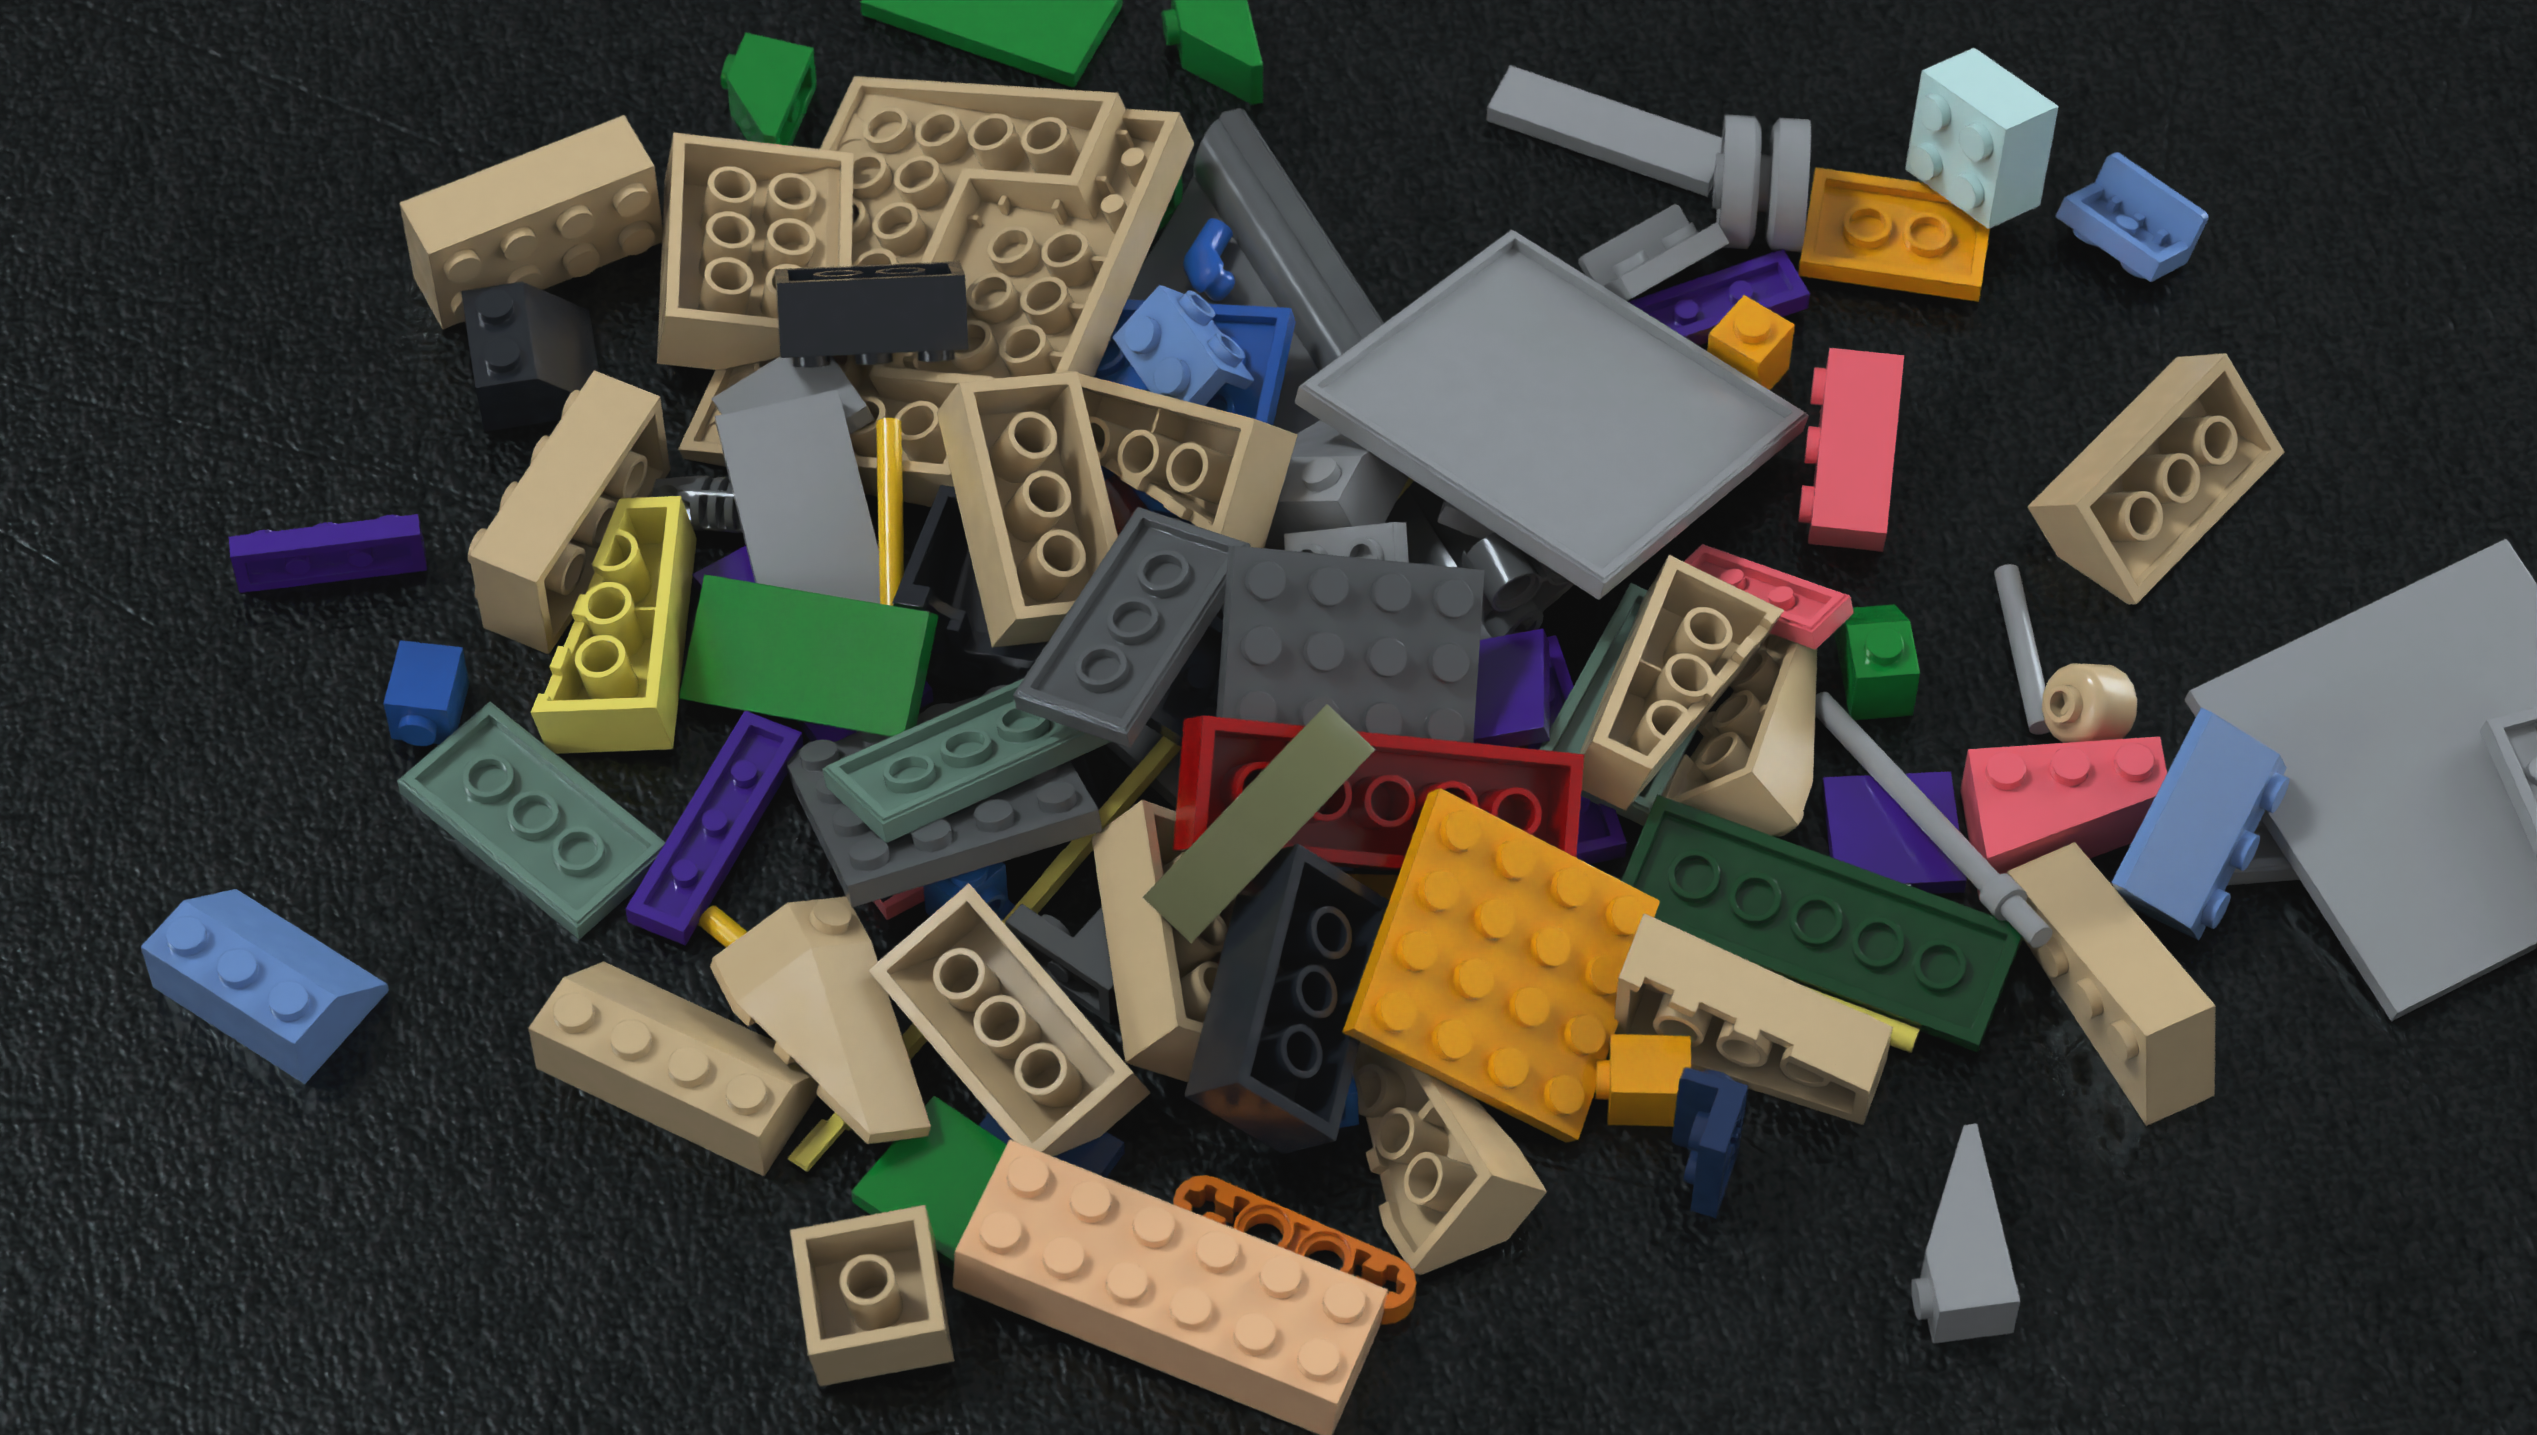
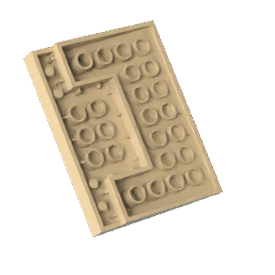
M854 76L820 148L822 150L853 153L852 266L959 261L965 273L968 350H955V359L950 361L922 362L918 361L917 352L892 353L893 362L861 365L855 363V355L833 356L874 418L873 421L850 434L865 494L878 497L876 422L879 419L896 418L901 421L903 502L932 507L940 485L954 487L937 411L959 382L1058 373L1059 368L1072 372L1078 371L1080 374L1091 377L1095 376L1194 146V142L1180 112L1125 109L1119 94L1111 92ZM775 359L715 370L678 450L684 459L726 467L715 424V416L721 414L711 398Z

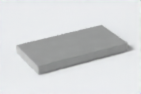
M838 389L715 416V424L755 583L880 604L879 549Z

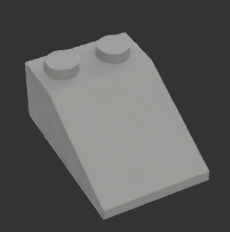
M1321 420L1297 433L1298 436L1264 548L1285 550L1284 534L1385 523L1409 477Z

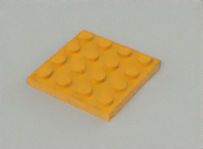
M1441 788L1428 792L1342 1033L1565 1143L1579 1140L1596 1090V1059L1606 1060L1610 1048V1036L1615 1034L1619 1023L1614 1018L1618 977L1643 914L1655 917L1660 900Z

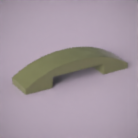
M1326 704L1143 898L1182 936L1192 943L1375 749Z

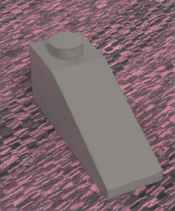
M1977 1124L1963 1126L1925 1252L1921 1277L1913 1279L1911 1284L1916 1317L1918 1320H1928L1933 1343L2013 1333L2020 1305L2017 1285Z

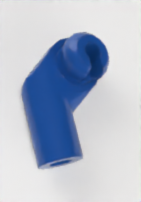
M1214 218L1208 219L1184 257L1183 268L1192 287L1199 294L1204 291L1212 301H1221L1230 293L1235 285L1234 275L1223 269L1224 263L1220 258L1233 237V232L1227 224Z

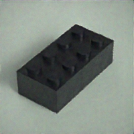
M1300 844L1282 848L1236 896L1184 1097L1281 1154L1336 1141L1361 1042L1342 1032L1390 900Z

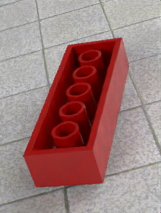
M1204 715L1184 719L1173 851L1186 852L1305 726ZM1356 731L1375 751L1283 846L1285 848L1300 844L1333 866L1400 872L1428 792L1441 788L1576 857L1585 754Z

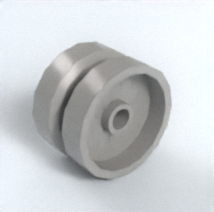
M1741 115L1724 116L1721 153H1716L1713 184V209H1717L1716 222L1719 223L1729 241V244L1722 248L1747 249L1754 240L1757 212H1765V241L1770 250L1779 251L1784 249L1787 252H1802L1810 172V119L1779 118L1772 127L1769 155H1761V126L1756 117Z

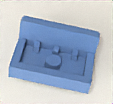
M2118 152L2106 158L2095 183L2064 197L2055 216L2071 227L2074 234L2080 240L2090 245L2099 246L2118 259L2121 266L2128 273L2147 279L2150 282L2187 264L2208 221L2207 212Z
M1159 285L1112 337L1148 390L1153 393L1205 406L1225 383L1246 390L1254 381V378L1241 362L1245 358L1242 349L1230 337L1219 331L1212 321L1215 316L1213 308L1205 299L1193 291H1187L1183 294Z

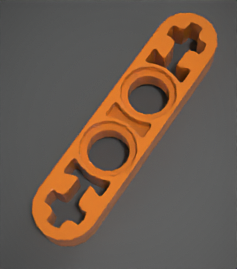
M1207 1175L1194 1176L1184 1181L1176 1190L1173 1205L1192 1212V1206L1200 1208L1206 1201H1211L1215 1203V1213L1206 1212L1203 1215L1206 1218L1226 1225V1221L1233 1224L1234 1213L1239 1212L1233 1226L1236 1230L1246 1233L1257 1224H1270L1278 1228L1283 1235L1282 1240L1277 1245L1307 1258L1319 1250L1332 1251L1339 1255L1343 1261V1266L1340 1269L1342 1272L1354 1276L1355 1266L1360 1265L1362 1266V1278L1356 1276L1357 1278L1380 1287L1387 1280L1397 1283L1396 1293L1389 1292L1386 1296L1381 1321L1382 1325L1397 1323L1406 1318L1412 1311L1416 1295L1415 1274L1409 1264L1399 1257L1215 1177Z

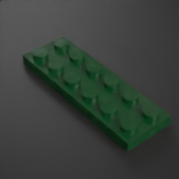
M1658 794L1621 880L1660 900L1654 918L1800 985L1920 1028V1032L1977 1053L1980 1050L2023 941V937L2006 920L2000 921L1984 912Z

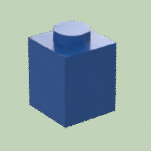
M400 640L383 703L391 739L403 740L415 746H428L432 743L441 744L458 729L470 683L462 647Z

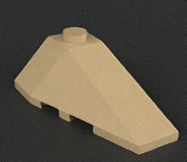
M1769 634L1757 654L1730 685L1734 690L1731 696L1719 706L1716 712H1708L1704 716L1698 728L1704 736L1690 758L1687 754L1683 756L1663 797L1765 834L1774 835L1775 837L1784 836L1795 829L1804 816L1803 810L1813 784L1817 649L1815 650Z
M847 896L786 903L712 958L710 968L732 1011L747 1026L757 1023L776 1041L773 1052L786 1065L796 1061L819 1084L816 1094L867 1144L928 1136L931 1125L889 995L868 971L878 962L872 942Z
M1360 1042L1353 1075L1358 1092V1114L1366 1116L1373 1148L1366 1152L1370 1172L1380 1174L1386 1202L1379 1206L1383 1227L1404 1261L1409 1264L1414 1273L1422 1275L1507 1241L1547 1193V1190L1519 1147L1474 1097Z

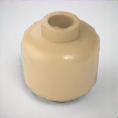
M2072 663L2058 669L2048 680L2043 693L2042 712L2045 724L2052 735L2063 743L2123 739L2129 733L2135 721L2137 697L2134 685L2126 673L2112 665Z

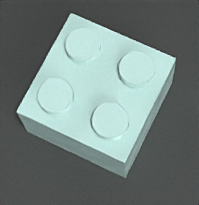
M1972 48L1922 70L1905 170L1988 229L2041 204L2058 105L1977 49Z

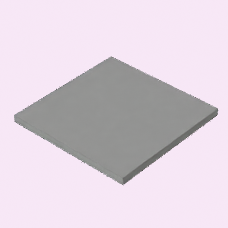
M1510 230L1298 387L1294 402L1598 600L1801 434L1809 416L1804 411L1514 230Z
M2507 539L2188 692L2185 702L2195 717L2202 707L2263 743L2282 757L2287 767L2284 776L2290 779L2289 785L2277 810L2274 813L2265 810L2261 820L2391 1022L2537 948V858L2480 733V729L2488 719L2537 706V583Z

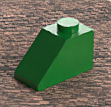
M1172 0V9L1162 11L1163 29L1167 46L1177 45L1182 68L1249 104L1263 103V63L1247 0Z
M745 33L736 55L729 54L722 69L721 86L723 89H728L731 116L747 141L792 145L817 87L813 48Z
M1895 604L1853 608L1854 614L1834 632L1849 715L1854 720L1913 716L1920 670L1910 620Z

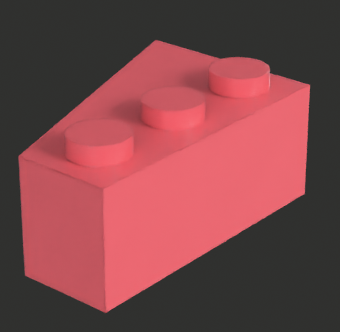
M1829 348L1826 368L1814 367L1810 404L1821 405L1819 427L1808 426L1804 463L1815 464L1814 486L1802 485L1798 519L1800 523L1810 524L1808 544L1883 552L1888 526L1904 355Z
M2160 737L1968 749L1960 793L1969 842L1999 874H2007V871L2074 842L2089 859L2131 844L2167 775Z

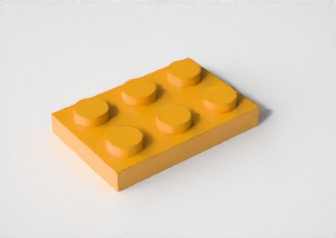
M1815 167L1799 276L1979 302L1990 228L1988 229L1925 183Z

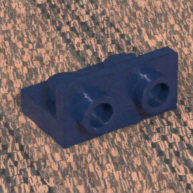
M1686 1067L1683 1069L1679 1079L1672 1142L1675 1145L1691 1150L1683 1182L1694 1185L1690 1211L1716 1218L1739 1153L1748 1085L1735 1082L1730 1076L1719 1071H1698Z

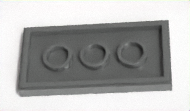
M1137 507L1013 694L1016 708L1131 748L1225 602L1228 548L1232 546L1251 547L1250 543Z

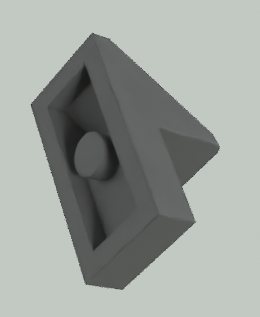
M1021 904L1005 921L1006 926L1066 995L1110 1024L1118 1016L1102 907L1073 938L1068 929L1053 916L1047 914L1040 916Z

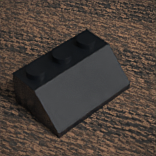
M959 261L775 269L780 357L793 358L794 367L828 366L831 364L830 356L855 355V363L861 365L887 364L893 362L892 353L917 352L918 361L942 362L954 360L955 350H968L965 273Z

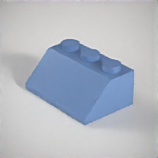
M2202 707L2200 708L2112 881L2113 886L2132 909L2196 940H2200L2206 926L2212 929L2217 927L2230 901L2231 894L2226 892L2225 889L2235 869L2244 871L2258 848L2260 836L2254 832L2265 810L2274 813L2287 791L2290 779L2284 776L2287 767L2280 754L2216 714Z
M237 889L184 900L141 946L153 988L303 1084L307 1083L389 991L387 983Z

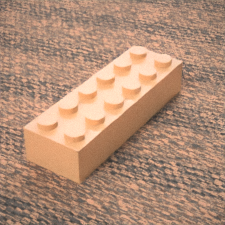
M1009 1140L955 1250L953 1288L1319 1435H1333L1381 1326L1388 1289L1012 1140Z

